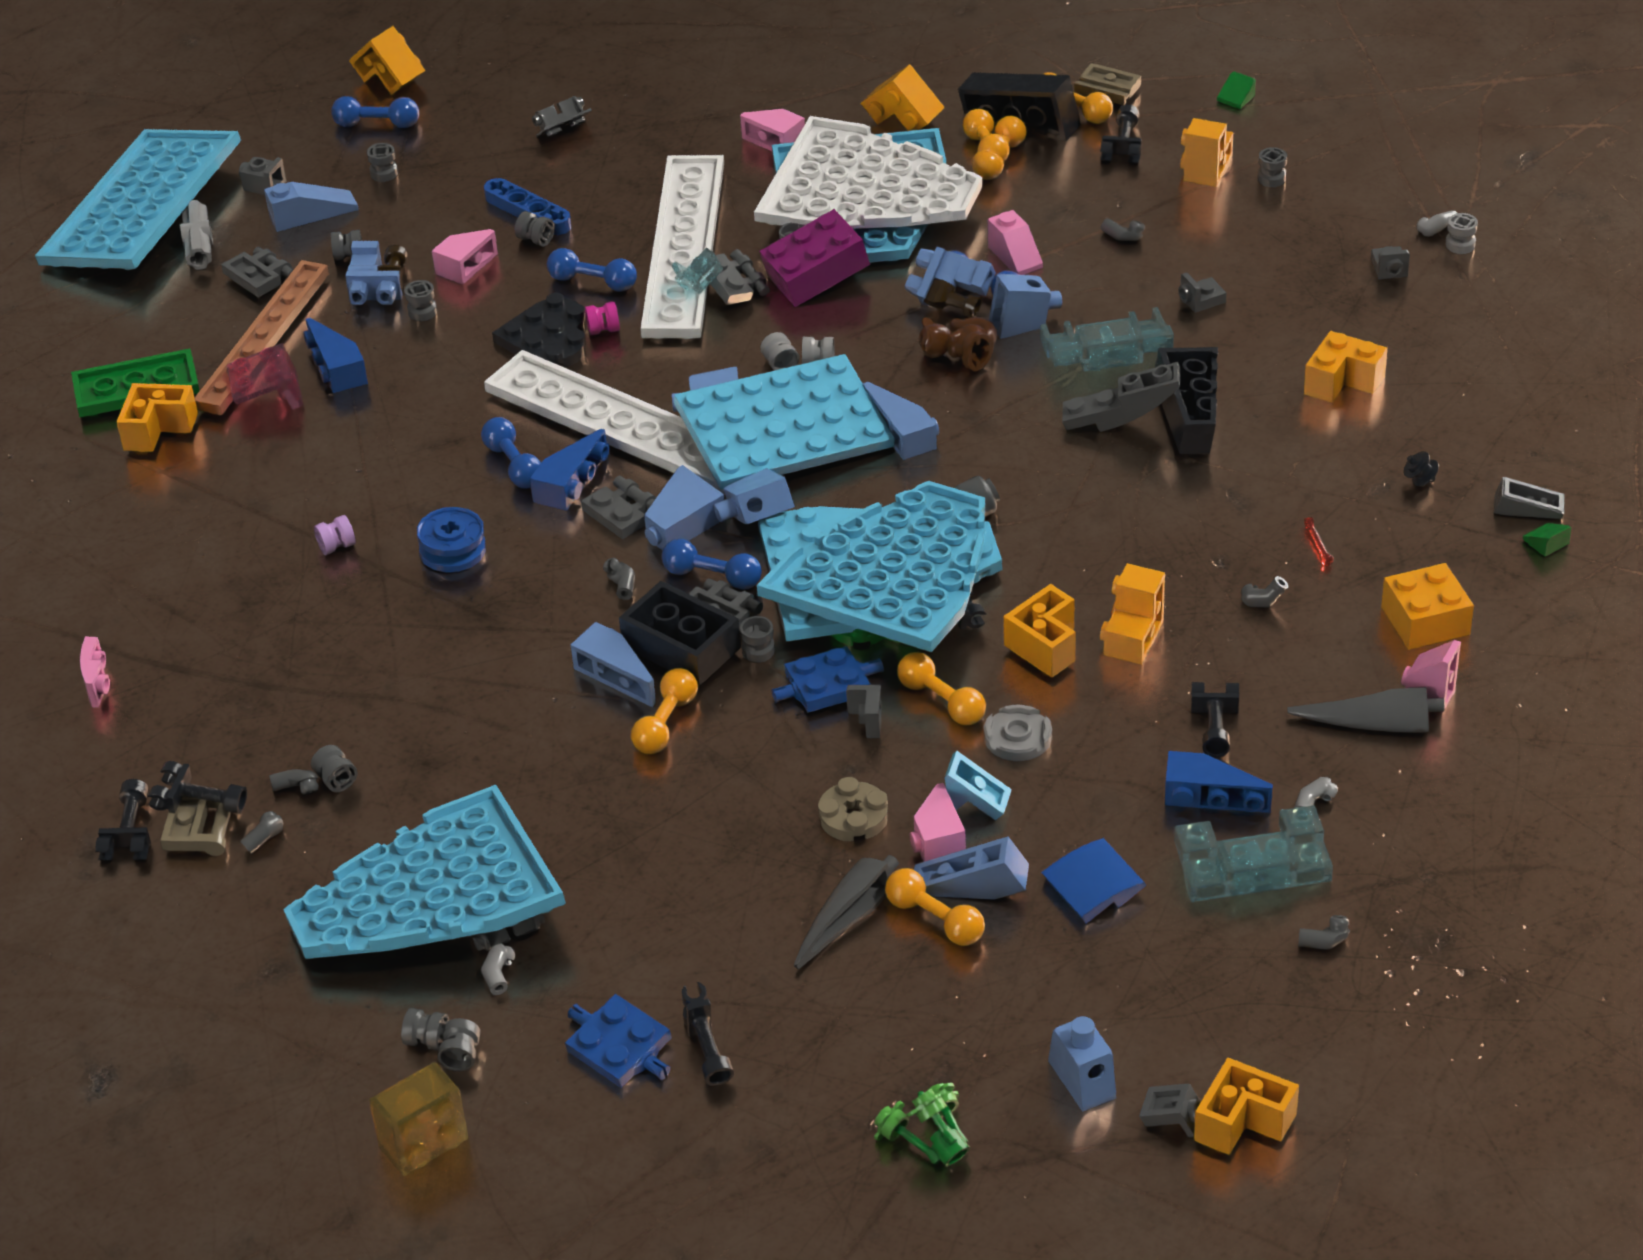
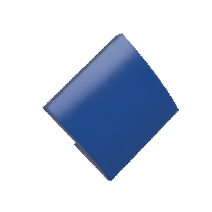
M1104 838L1079 847L1041 872L1051 886L1086 924L1112 903L1118 908L1121 907L1146 886L1145 882Z

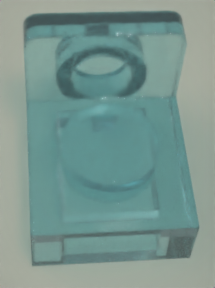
M707 247L699 256L693 259L687 268L677 261L671 265L677 275L675 277L677 283L684 289L688 290L691 288L699 294L723 270L715 253Z

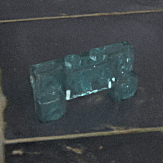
M1158 307L1152 308L1151 320L1138 321L1135 311L1129 312L1128 318L1077 325L1075 333L1070 321L1064 322V333L1050 334L1046 324L1040 325V340L1047 358L1051 357L1054 367L1081 363L1084 372L1143 363L1144 353L1158 352V348H1173L1174 342L1173 331L1170 325L1164 322Z
M1315 805L1280 810L1279 827L1281 832L1217 841L1210 821L1175 826L1174 842L1182 864L1190 901L1196 902L1247 895L1262 891L1332 881L1333 865L1323 841L1324 829Z

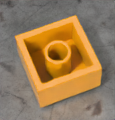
M1446 563L1384 577L1381 608L1408 650L1471 634L1474 604Z

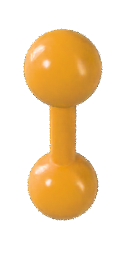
M1050 72L1043 73L1044 75H1057ZM1093 92L1084 97L1074 93L1076 105L1082 108L1083 116L1089 122L1100 124L1107 121L1112 115L1113 103L1106 94Z
M974 109L968 112L963 120L965 134L972 140L980 141L978 151L985 150L995 153L1005 162L1010 152L1009 143L1003 136L991 134L994 129V120L991 114L983 109Z
M1006 116L996 124L995 134L1003 136L1008 141L1009 147L1013 148L1024 141L1026 127L1020 118ZM980 150L973 157L972 168L974 173L981 176L983 180H993L1002 173L1004 160L995 153Z
M912 652L900 660L897 674L900 682L905 687L912 690L930 688L948 701L949 715L958 724L973 725L982 719L986 711V702L978 690L971 687H962L955 690L935 676V665L931 658L924 653Z
M675 668L668 671L662 677L660 693L664 700L654 716L640 718L635 722L631 730V741L638 751L644 754H656L666 747L669 741V729L666 725L667 719L675 706L689 704L695 698L698 691L697 680L690 671Z
M898 869L888 877L885 892L888 900L894 906L901 909H910L917 905L921 906L944 921L946 936L957 945H972L982 937L985 921L981 912L975 907L958 905L951 909L926 893L923 877L913 869Z

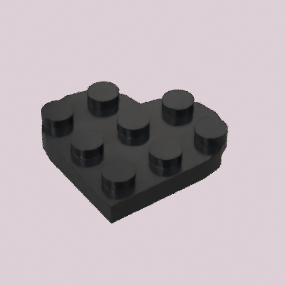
M551 293L545 300L534 304L492 332L493 342L516 355L521 350H524L552 363H563L564 368L577 363L584 356V347L586 345L583 332L586 319L585 308L574 300L564 298L560 293Z

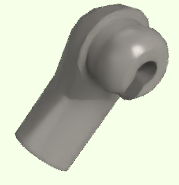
M1319 777L1303 787L1299 792L1293 809L1294 815L1301 819L1309 818L1315 800L1321 796L1325 801H1330L1338 792L1337 785L1331 782V778Z
M502 943L491 947L481 968L484 979L493 995H500L507 990L508 985L501 969L503 965H511V960L515 959L513 948Z

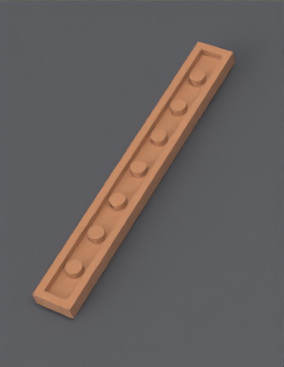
M304 260L299 262L196 395L197 410L219 415L225 412L329 275L328 265Z

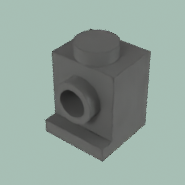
M253 157L249 162H243L240 165L239 176L244 191L265 195L264 189L286 182L282 158L277 157L272 161L262 157Z

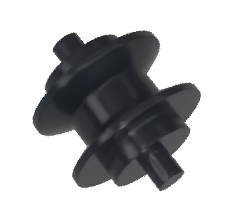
M1421 451L1407 457L1403 473L1407 478H1412L1415 486H1424L1429 482L1435 481L1439 464L1436 460H1430V455L1427 452Z

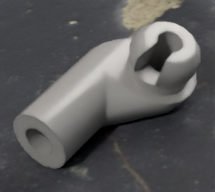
M1455 210L1443 212L1432 216L1430 219L1423 217L1417 223V230L1423 233V236L1432 237L1445 229L1448 225L1449 217L1457 214Z

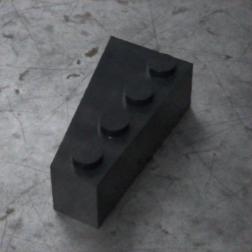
M973 72L958 88L965 114L974 109H983L991 114L994 122L1006 116H1015L1023 121L1025 127L1035 129V133L1041 135L1051 133L1057 135V139L1067 141L1081 125L1069 75Z
M1218 347L1158 348L1155 368L1159 365L1178 362L1180 366V387L1162 402L1179 454H1209L1211 451L1216 426Z

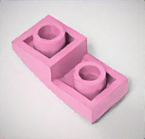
M85 636L80 654V667L91 706L99 708L103 695L108 693L110 687L109 676L104 672L106 654L104 651H101L98 637Z

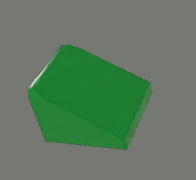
M1233 71L1218 94L1217 101L1241 109L1255 96L1256 80Z
M1546 523L1523 535V540L1543 556H1547L1570 544L1572 528L1569 525Z

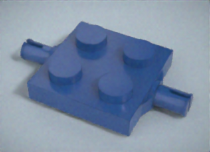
M847 646L835 648L828 652L785 663V675L790 684L773 688L771 692L775 703L794 697L804 705L807 712H812L846 702V689L848 685H870L866 676L884 672V667L880 658L861 663L854 658Z
M615 994L598 1011L592 1014L581 1008L578 1004H574L573 1009H569L568 1018L580 1024L581 1027L565 1042L567 1052L620 1088L634 1075L646 1069L660 1080L665 1079V1075H669L671 1067L656 1057L659 1050L672 1039L670 1029L628 1001Z

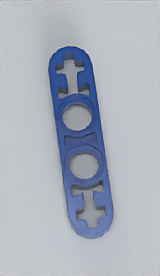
M502 178L491 179L484 184L485 199L488 203L516 217H519L522 212L528 211L536 214L538 218L543 216L552 219L555 226L553 235L565 234L571 230V217L566 209Z

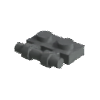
M256 247L253 250V256L243 252L221 264L224 275L257 297L281 285L280 278H288L294 270L289 262L284 259H277L275 253L261 247Z
M739 249L734 250L730 254L733 261H730L725 254L700 257L698 261V269L726 305L750 301L754 291H757L761 296L767 295L770 291L766 284V278L761 272H757L753 268L752 260L747 255H743Z
M617 476L613 481V485L618 488L616 491L613 492L605 486L581 500L584 512L623 540L646 526L644 515L657 497L650 492L640 490L639 485L632 479ZM633 499L636 503L631 505L627 501Z
M708 578L704 583L703 589L696 586L689 593L739 618V627L745 619L750 617L749 611L760 614L763 609V603L756 600L753 594L746 591L738 592L732 589L729 583L722 580L714 581Z

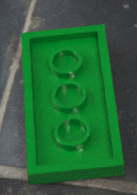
M191 348L71 372L79 417L95 416L104 412L122 410L132 383L192 385L194 394H198L200 391Z

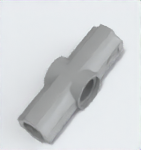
M191 200L182 212L183 224H180L187 265H191L196 270L205 269L207 264L212 261L211 245H213V237L206 205L198 200Z

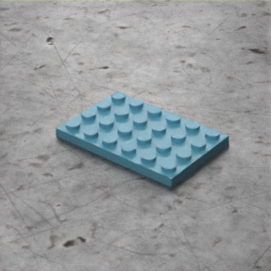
M846 354L674 394V405L720 490L765 468L783 475L894 447L895 438L864 388Z

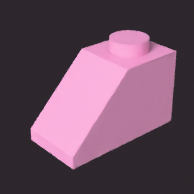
M785 109L744 112L740 115L742 139L772 151V144L795 142L805 125L804 117Z
M1014 210L988 218V248L1011 271L1016 272L1018 275H1025L1043 268V262L1029 226Z
M491 229L450 235L432 250L435 274L460 284L467 282L498 255L495 231Z
M1453 640L1419 654L1412 667L1407 666L1405 668L1401 685L1405 686V688L1426 687L1427 699L1444 698L1446 708L1455 692L1461 642Z
M939 783L934 787L914 815V831L909 834L910 842L914 853L920 852L923 862L966 849L965 829L944 783Z

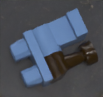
M352 241L351 262L345 275L351 304L363 305L366 300H377L382 305H392L394 300H401L403 295L401 289L404 288L401 268L407 262V250L400 245L387 247L384 254L386 265H382L378 241Z
M936 247L935 251L920 249L916 258V265L927 269L923 278L910 274L905 283V289L907 292L918 297L923 305H930L937 309H943L949 305L963 309V315L971 318L978 315L982 304V297L972 293L968 297H964L955 292L956 287L986 297L996 272L992 263L983 260L979 262L954 252L945 251V249Z

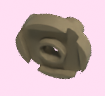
M854 777L842 778L839 780L838 785L829 788L819 800L818 812L821 826L827 834L842 841H854V836L865 835V839L874 837L884 829L888 822L887 794L874 785L858 782ZM855 808L860 810L847 813V810Z

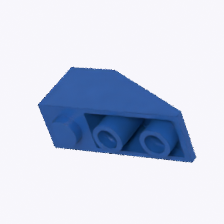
M306 318L308 331L303 332L305 343L308 349L311 348L315 366L319 365V372L323 383L328 382L333 393L368 384L364 359L357 344L314 319Z
M605 429L595 431L541 462L530 477L533 503L565 511L569 509L574 500L580 497L586 483L593 479L595 471L601 462H604L608 457L609 444L606 442Z
M1168 751L1165 805L1271 813L1273 784L1204 753Z

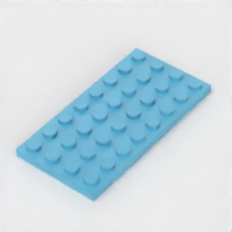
M144 129L37 252L35 258L38 265L53 267L71 266L77 268L97 267L101 269L123 268L125 270L138 267L144 257L181 215L189 202L194 199L240 143L241 138L238 131Z

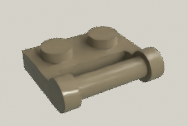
M183 796L176 812H168L160 840L162 849L169 851H205L213 856L223 854L226 847L224 837L231 812L225 811L224 804ZM217 808L211 834H202L208 809Z

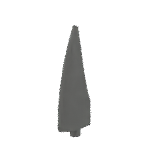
M1426 687L1389 689L1345 700L1287 707L1288 714L1317 722L1364 730L1412 733L1429 732L1428 712L1445 711L1444 698L1427 699Z
M888 855L883 861L874 858H861L854 864L833 890L814 919L795 960V968L800 969L854 923L873 912L887 897L885 892L886 881L899 865L898 860L894 856Z

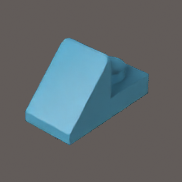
M954 752L944 779L946 789L955 809H959L969 801L988 816L997 820L1005 812L1012 789L960 752Z

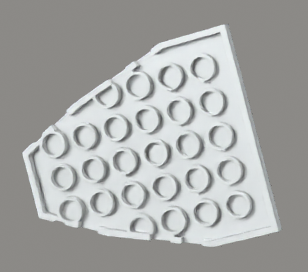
M810 116L756 207L754 218L757 222L783 226L787 223L806 225L835 209L853 229L905 227L964 220L967 218L982 188V177L974 172L966 171L964 167L957 163L949 166L943 163L942 155L908 141L897 144L892 142V135L883 133L882 137L871 133V127L867 125Z

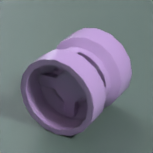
M345 515L335 518L332 523L326 524L323 522L314 526L317 543L324 555L335 552L336 548L340 546L347 548L356 544L354 531Z

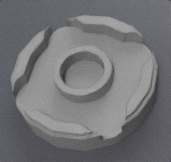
M1019 704L1002 707L999 709V713L993 717L991 714L986 719L983 727L987 748L994 755L1011 761L1031 760L1042 755L1049 748L1052 740L1050 719L1047 716L1045 718L1040 715V710L1031 706Z

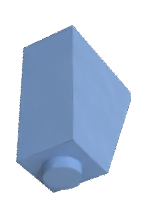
M684 465L678 467L644 515L646 525L645 536L650 544L659 547L661 550L674 539L690 541L719 523L714 513L713 505L723 501L724 494Z

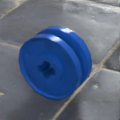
M460 507L441 508L424 516L417 526L419 556L423 563L433 570L446 573L460 572L472 568L482 560L486 553L483 521L478 514L469 509Z

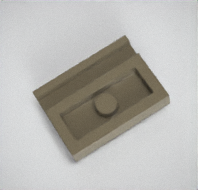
M1091 63L1081 74L1080 80L1074 83V92L1086 96L1093 92H1102L1113 103L1125 105L1126 99H1130L1141 86V75Z

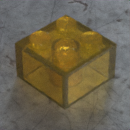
M436 1062L431 1063L369 1099L379 1148L403 1177L416 1169L424 1167L429 1161L448 1150L458 1147L463 1141L468 1139L460 1089Z

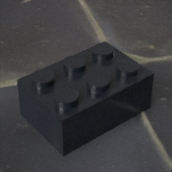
M663 581L657 583L619 617L620 633L636 654L669 671L675 668L690 671L695 676L699 686L741 648L739 618Z

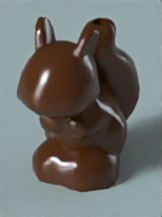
M971 317L962 320L954 318L951 320L948 328L942 324H935L929 318L922 319L923 329L919 334V344L927 357L935 358L948 352L952 358L962 357L964 367L974 372L986 366L992 356L997 339V330L992 322L981 317Z

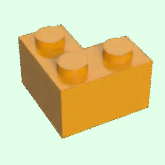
M394 26L371 39L349 60L364 83L377 75L391 95L413 82L425 71L419 58L413 54L405 43L404 37L398 33Z
M910 64L879 85L860 103L877 125L895 114L907 131L922 129L945 108Z
M1193 118L1188 129L1184 128L1181 136V145L1185 146V152H1183L1180 161V169H1184L1183 181L1217 187L1232 157L1233 132L1226 131L1227 124Z
M1330 331L1305 365L1304 394L1331 403L1344 385L1373 394L1385 377L1388 348L1370 341L1353 338L1343 333Z
M132 383L117 419L123 451L153 452L161 432L191 433L198 416L192 385Z
M1127 563L1122 574L1115 576L1111 593L1116 595L1112 607L1111 618L1109 622L1104 621L1100 631V640L1104 641L1105 656L1142 665L1164 620L1165 572Z
M1049 584L1004 615V646L1050 677H1054L1075 662L1076 631L1073 630L1075 599Z
M1227 1057L1195 1111L1194 1141L1228 1155L1232 1152L1245 1128L1282 1141L1297 1115L1299 1085Z

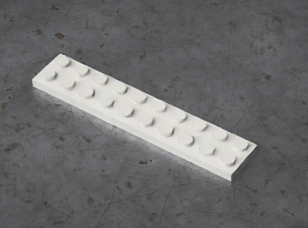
M724 155L667 156L641 322V338H701L709 281L698 269L697 264L700 257L711 256L713 252L724 170Z
M521 350L484 381L486 392L587 436L599 429H605L606 442L610 446L675 473L678 467L684 465L725 495L724 489L720 490L680 416L524 350Z

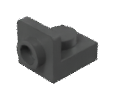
M1401 246L1371 249V261L1379 280L1408 277L1410 260L1408 250H1402Z
M1187 272L1181 274V285L1178 288L1179 297L1195 313L1226 303L1227 293L1212 277L1196 282Z
M848 685L846 689L848 713L859 714V724H865L866 738H880L882 721L881 685Z
M1190 1083L1149 1087L1139 1117L1145 1126L1180 1124L1188 1137H1194L1195 1111L1202 1100L1198 1098Z

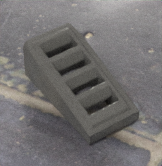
M1502 477L1494 496V513L1508 516L1562 519L1564 516L1565 494Z

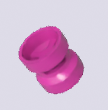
M615 302L605 303L603 307H596L594 305L585 307L586 322L590 336L598 335L603 330L610 332L620 331Z

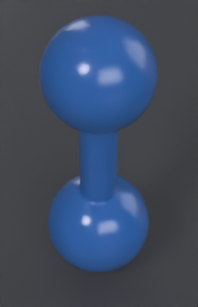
M343 96L333 103L331 115L333 120L342 127H352L361 118H390V121L395 126L409 128L418 121L419 108L415 101L407 97L395 99L389 107H361L355 98Z
M559 248L554 250L547 259L549 274L559 281H568L575 277L577 273L604 278L609 288L614 291L623 292L633 287L637 279L635 266L630 261L622 258L612 260L607 266L579 262L577 255L572 250Z
M503 417L489 419L481 431L484 445L492 451L504 452L511 461L508 466V475L514 485L523 489L531 488L530 477L539 467L541 461L532 454H520L514 445L516 439L515 427L508 419Z
M685 539L670 541L662 551L661 558L664 567L675 575L688 574L697 567L725 574L728 583L739 590L753 588L761 578V565L750 554H737L730 558L729 561L698 555L695 546Z

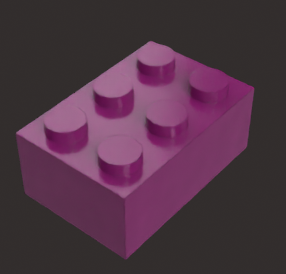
M835 209L759 251L767 276L794 307L799 306L870 265L863 239Z

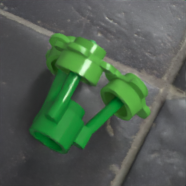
M940 1083L930 1087L925 1093L919 1091L918 1097L912 1101L916 1108L907 1115L901 1111L904 1107L902 1101H898L893 1108L890 1106L884 1107L874 1122L878 1127L874 1139L880 1141L885 1137L889 1141H894L901 1135L925 1153L934 1165L940 1161L946 1167L957 1163L969 1152L970 1146L967 1144L968 1140L960 1131L952 1114L959 1106L957 1099L960 1096L958 1091H953L955 1089L954 1084ZM913 1114H916L921 1123L931 1117L939 1130L930 1138L933 1143L932 1147L906 1129L909 1117Z

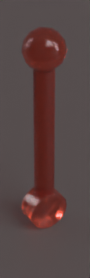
M1305 518V528L1310 532L1322 555V564L1328 567L1331 566L1334 562V557L1327 553L1315 529L1313 518Z

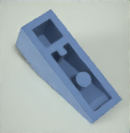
M297 182L279 183L264 189L269 217L277 232L359 210L350 190Z
M870 382L863 383L864 388L895 438L894 449L903 460L937 449L939 426L934 417L931 418L923 407Z
M595 622L570 644L573 668L650 707L656 704L654 679L622 634Z
M1009 836L915 864L914 870L923 877L926 893L930 896L994 900L1026 890L1029 863Z

